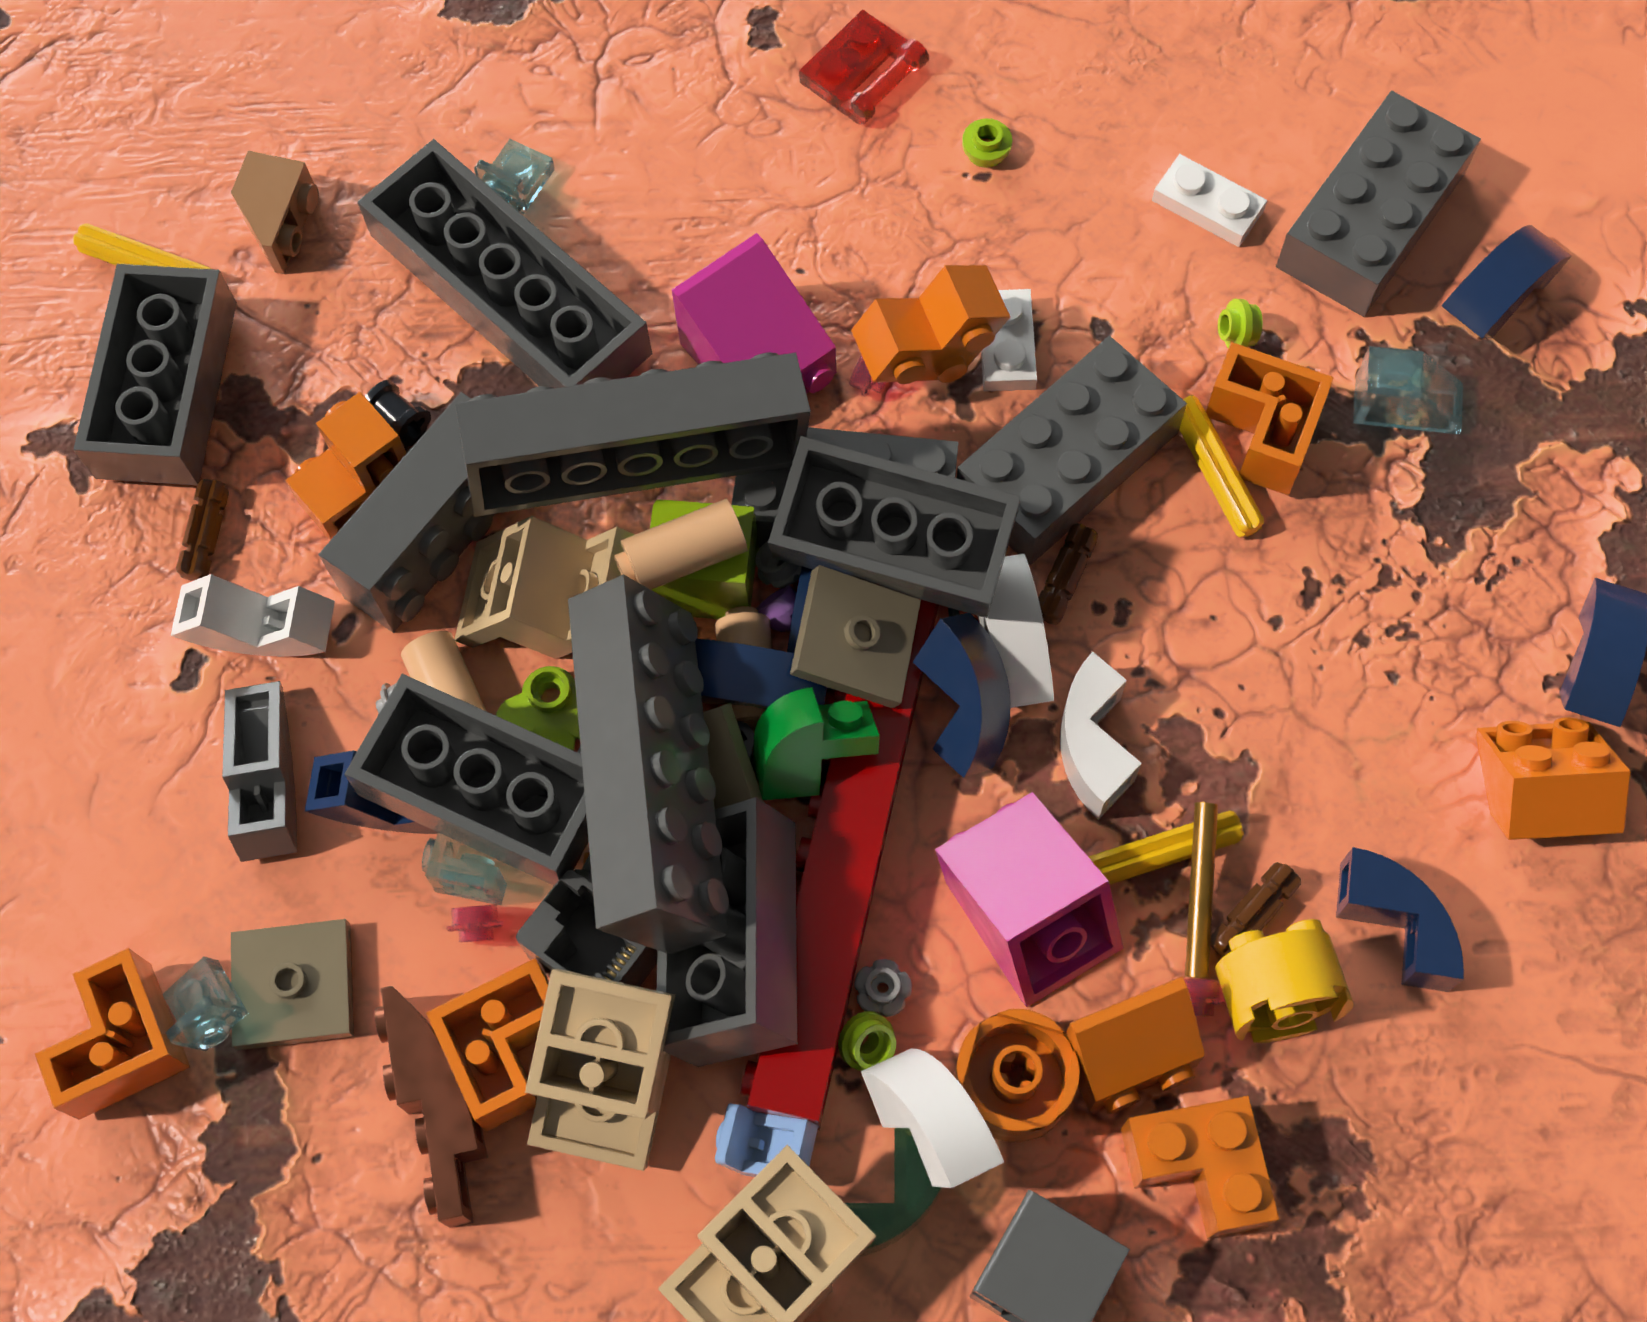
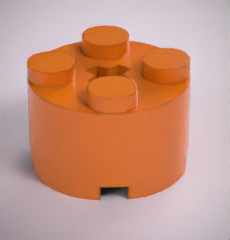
M1008 1009L983 1020L969 1031L959 1051L954 1077L976 1105L993 1138L1006 1142H1024L1043 1137L1059 1123L1075 1096L1080 1070L1075 1050H1073L1063 1030L1056 1022L1032 1010ZM1012 1064L1023 1067L1022 1077L1029 1080L1022 1081L1019 1088L1010 1086L1008 1084V1076L1003 1074L1010 1071Z

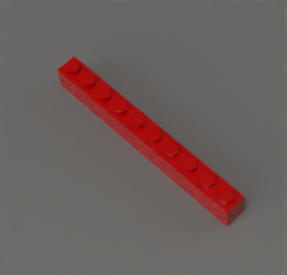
M921 600L901 704L895 708H890L838 690L836 691L834 703L838 701L868 702L880 735L878 754L821 760V764L827 765L829 768L825 785H820V794L811 796L808 817L816 818L812 839L801 838L796 857V871L803 872L799 893H796L797 1044L761 1052L758 1062L748 1060L741 1085L740 1096L749 1098V1109L758 1113L808 1120L818 1125L819 1131L837 1057L838 1040L844 1026L924 672L913 661L934 629L939 607L938 604Z

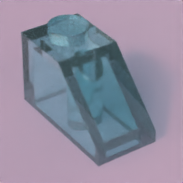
M1369 346L1355 377L1353 423L1460 434L1462 431L1463 383L1422 351Z

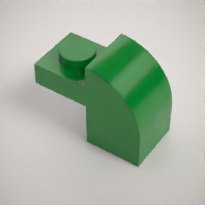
M810 687L788 693L772 703L761 715L754 731L753 767L762 799L773 800L819 795L822 759L878 754L880 735L868 702L838 701L833 704L818 705L813 689Z

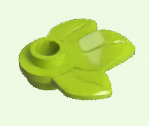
M546 666L532 672L523 684L522 693L505 700L495 715L573 751L576 739L580 740L575 680L570 673L560 667ZM555 688L560 691L559 697L553 702L541 700L542 694L547 689Z

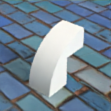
M1025 554L1005 556L988 618L978 615L977 617L994 642L1003 661L1010 690V708L1054 701L1046 633L1028 561Z
M210 574L181 586L171 636L197 645L240 654L275 657L317 654L326 651L335 601L300 586L266 597Z
M1092 652L1081 665L1070 687L1061 722L1060 749L1065 772L1072 788L1084 806L1099 820L1133 784L1142 763L1097 725L1121 700L1127 680L1097 654Z
M911 1048L861 1071L882 1127L910 1128L933 1187L954 1188L1004 1163L999 1148L976 1105L953 1074L932 1055L923 1050Z

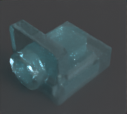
M512 139L508 140L492 164L479 160L474 167L476 176L522 214H525L555 170L551 157Z
M441 833L437 834L436 839L430 838L427 841L422 857V871L426 872L425 876L435 892L502 905L507 883L499 867H495L493 860L471 853H464L461 859H457L461 843Z
M202 957L162 994L177 1021L166 1031L170 1043L174 1045L207 1051L209 1048L223 1042L230 1034L231 1028L248 1014L220 962L208 957Z

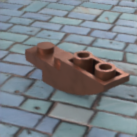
M393 986L381 988L383 1007L375 1008L377 1033L382 1043L388 1042L391 1064L383 1066V1081L387 1097L390 1101L396 1100L397 1105L409 1115L423 1112L422 1118L415 1119V1134L420 1153L422 1155L429 1153L432 1177L425 1178L423 1181L428 1212L430 1215L437 1214L438 1221L449 1228L474 1223L465 1163L488 1158L482 1127L474 1121L431 1025Z

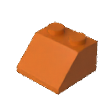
M1183 976L1070 1023L1065 1034L1073 1050H1075L1079 1062L1078 1088L1089 1112L1105 1106L1108 1114L1121 1111L1141 1100L1138 1091L1157 1083L1160 1084L1163 1091L1180 1086L1196 1077L1192 1068L1197 1067L1205 1057L1189 990Z

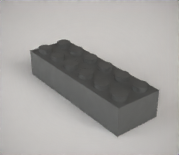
M435 139L431 140L357 201L371 237L538 386L560 388L584 384L586 381L598 377H606L612 380L626 378L652 355L647 323Z
M772 352L758 354L748 360L728 363L707 361L695 368L674 371L652 369L642 373L640 376L612 380L606 377L590 379L584 384L560 388L538 386L526 393L500 397L484 394L466 402L455 403L474 517L788 468L792 466L800 437H807L811 412L797 354L778 355Z
M623 574L568 599L596 929L667 954H673L729 935L726 913L729 907V898L723 885L720 861L722 839L716 826L713 800L716 795V786L710 774L707 748L710 734L704 720L701 696L704 682L698 668L695 644L698 630L692 613Z

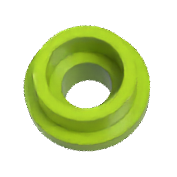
M990 118L979 119L972 122L965 129L962 137V147L973 164L983 168L994 167L1000 164L1010 153L1012 134L1009 128L998 120ZM981 139H992L993 141L986 142Z
M1232 299L1226 309L1222 310L1219 315V337L1225 342L1228 349L1231 342L1245 347L1255 346L1258 343L1263 327L1260 308L1255 304H1249L1245 299Z
M873 1011L861 1012L853 1016L844 1025L839 1036L838 1049L841 1058L852 1068L863 1071L893 1057L896 1050V1037L890 1022L879 1013ZM869 1034L867 1041L861 1045L863 1039Z

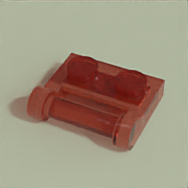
M862 9L799 70V81L851 120L864 125L875 115V107L911 71L918 72L929 62L930 58L926 48L919 41L905 39ZM889 57L895 59L862 93H853Z

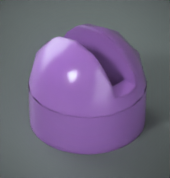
M789 584L772 593L756 608L758 613L764 614L770 619L772 630L779 632L790 631L796 592Z

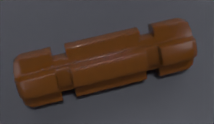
M202 479L197 484L194 500L198 501V504L191 507L182 545L187 548L180 552L176 571L186 580L195 581L209 575L212 561L207 558L214 554L223 515L219 514V510L225 509L229 495L228 489L221 481Z
M1078 523L1071 526L1066 536L1065 544L1060 549L1045 582L1044 590L1041 591L1038 597L1043 621L1053 625L1061 622L1067 609L1068 601L1071 600L1085 570L1087 560L1090 558L1097 543L1098 533L1094 529Z
M1279 862L1273 863L1261 877V881L1264 884L1260 886L1256 883L1227 916V920L1230 923L1227 926L1221 923L1211 934L1210 946L1218 955L1223 958L1231 952L1229 940L1236 935L1253 930L1262 931L1282 908V897L1288 900L1300 887L1301 878L1290 866Z

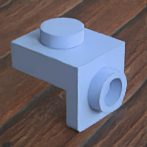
M729 1103L724 1121L720 1124L716 1135L717 1150L715 1162L741 1175L755 1177L788 1145L809 1166L818 1125L804 1119L758 1113L743 1105Z

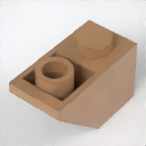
M248 151L231 194L273 270L276 273L285 274L291 257H295L300 251L302 229L308 214H313L316 210L319 199L318 187L314 184L305 162Z

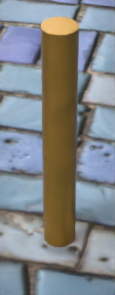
M1196 802L1194 807L1185 977L1208 979L1218 816V804Z

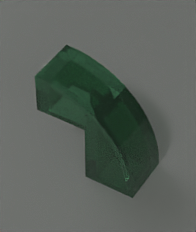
M894 1128V1203H845L876 1235V1239L859 1257L880 1251L906 1236L929 1213L943 1187L932 1186L910 1128Z

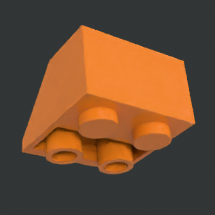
M1564 717L1547 724L1529 725L1520 721H1504L1499 723L1497 727L1477 728L1476 739L1489 811L1508 840L1624 833L1631 771L1589 721Z

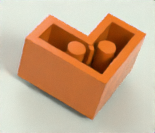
M944 265L919 298H876L852 328L851 332L873 383L897 382L899 384H909L915 381L931 380L949 383L966 374L968 366L984 348L988 347L995 340V335L1011 316L987 265Z
M1231 342L1214 384L1206 413L1210 419L1254 434L1239 473L1242 479L1289 496L1334 377Z
M358 392L347 401L336 403L327 411L325 417L316 422L328 449L319 456L302 462L294 474L285 480L299 505L329 540L337 534L407 454L399 435L361 392Z
M130 948L73 973L91 1027L35 1053L53 1108L78 1120L190 1068L152 964Z
M536 958L426 1012L474 1121L486 1132L536 1106L537 1095L525 1093L528 1076L517 1054V1051L536 1042L549 980Z
M1249 1096L1130 1117L1122 1126L1121 1134L1134 1189L1193 1178L1207 1239L1267 1228L1279 1220Z

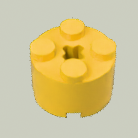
M1307 919L1289 926L1286 932L1266 937L1263 931L1260 930L1236 935L1229 940L1231 952L1221 958L1215 967L1236 1037L1242 1041L1247 1032H1251L1254 1043L1275 1042L1298 1037L1318 1030L1315 1018L1330 1012L1335 1022L1347 1015L1354 1006L1331 937L1323 930L1321 921L1318 919Z

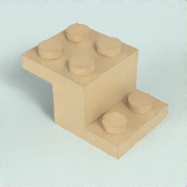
M530 516L478 541L474 551L455 641L474 648L502 637L555 659L572 653L568 599L621 576L614 555L624 552L620 540L635 534L615 527L586 540Z
M553 969L551 971L525 1093L538 1095L527 1145L641 1171L647 1168L671 1055L664 1052L663 1049L675 994L560 969Z
M786 1145L697 1235L702 1244L658 1290L688 1322H803L833 1291L832 1284L876 1239V1235Z

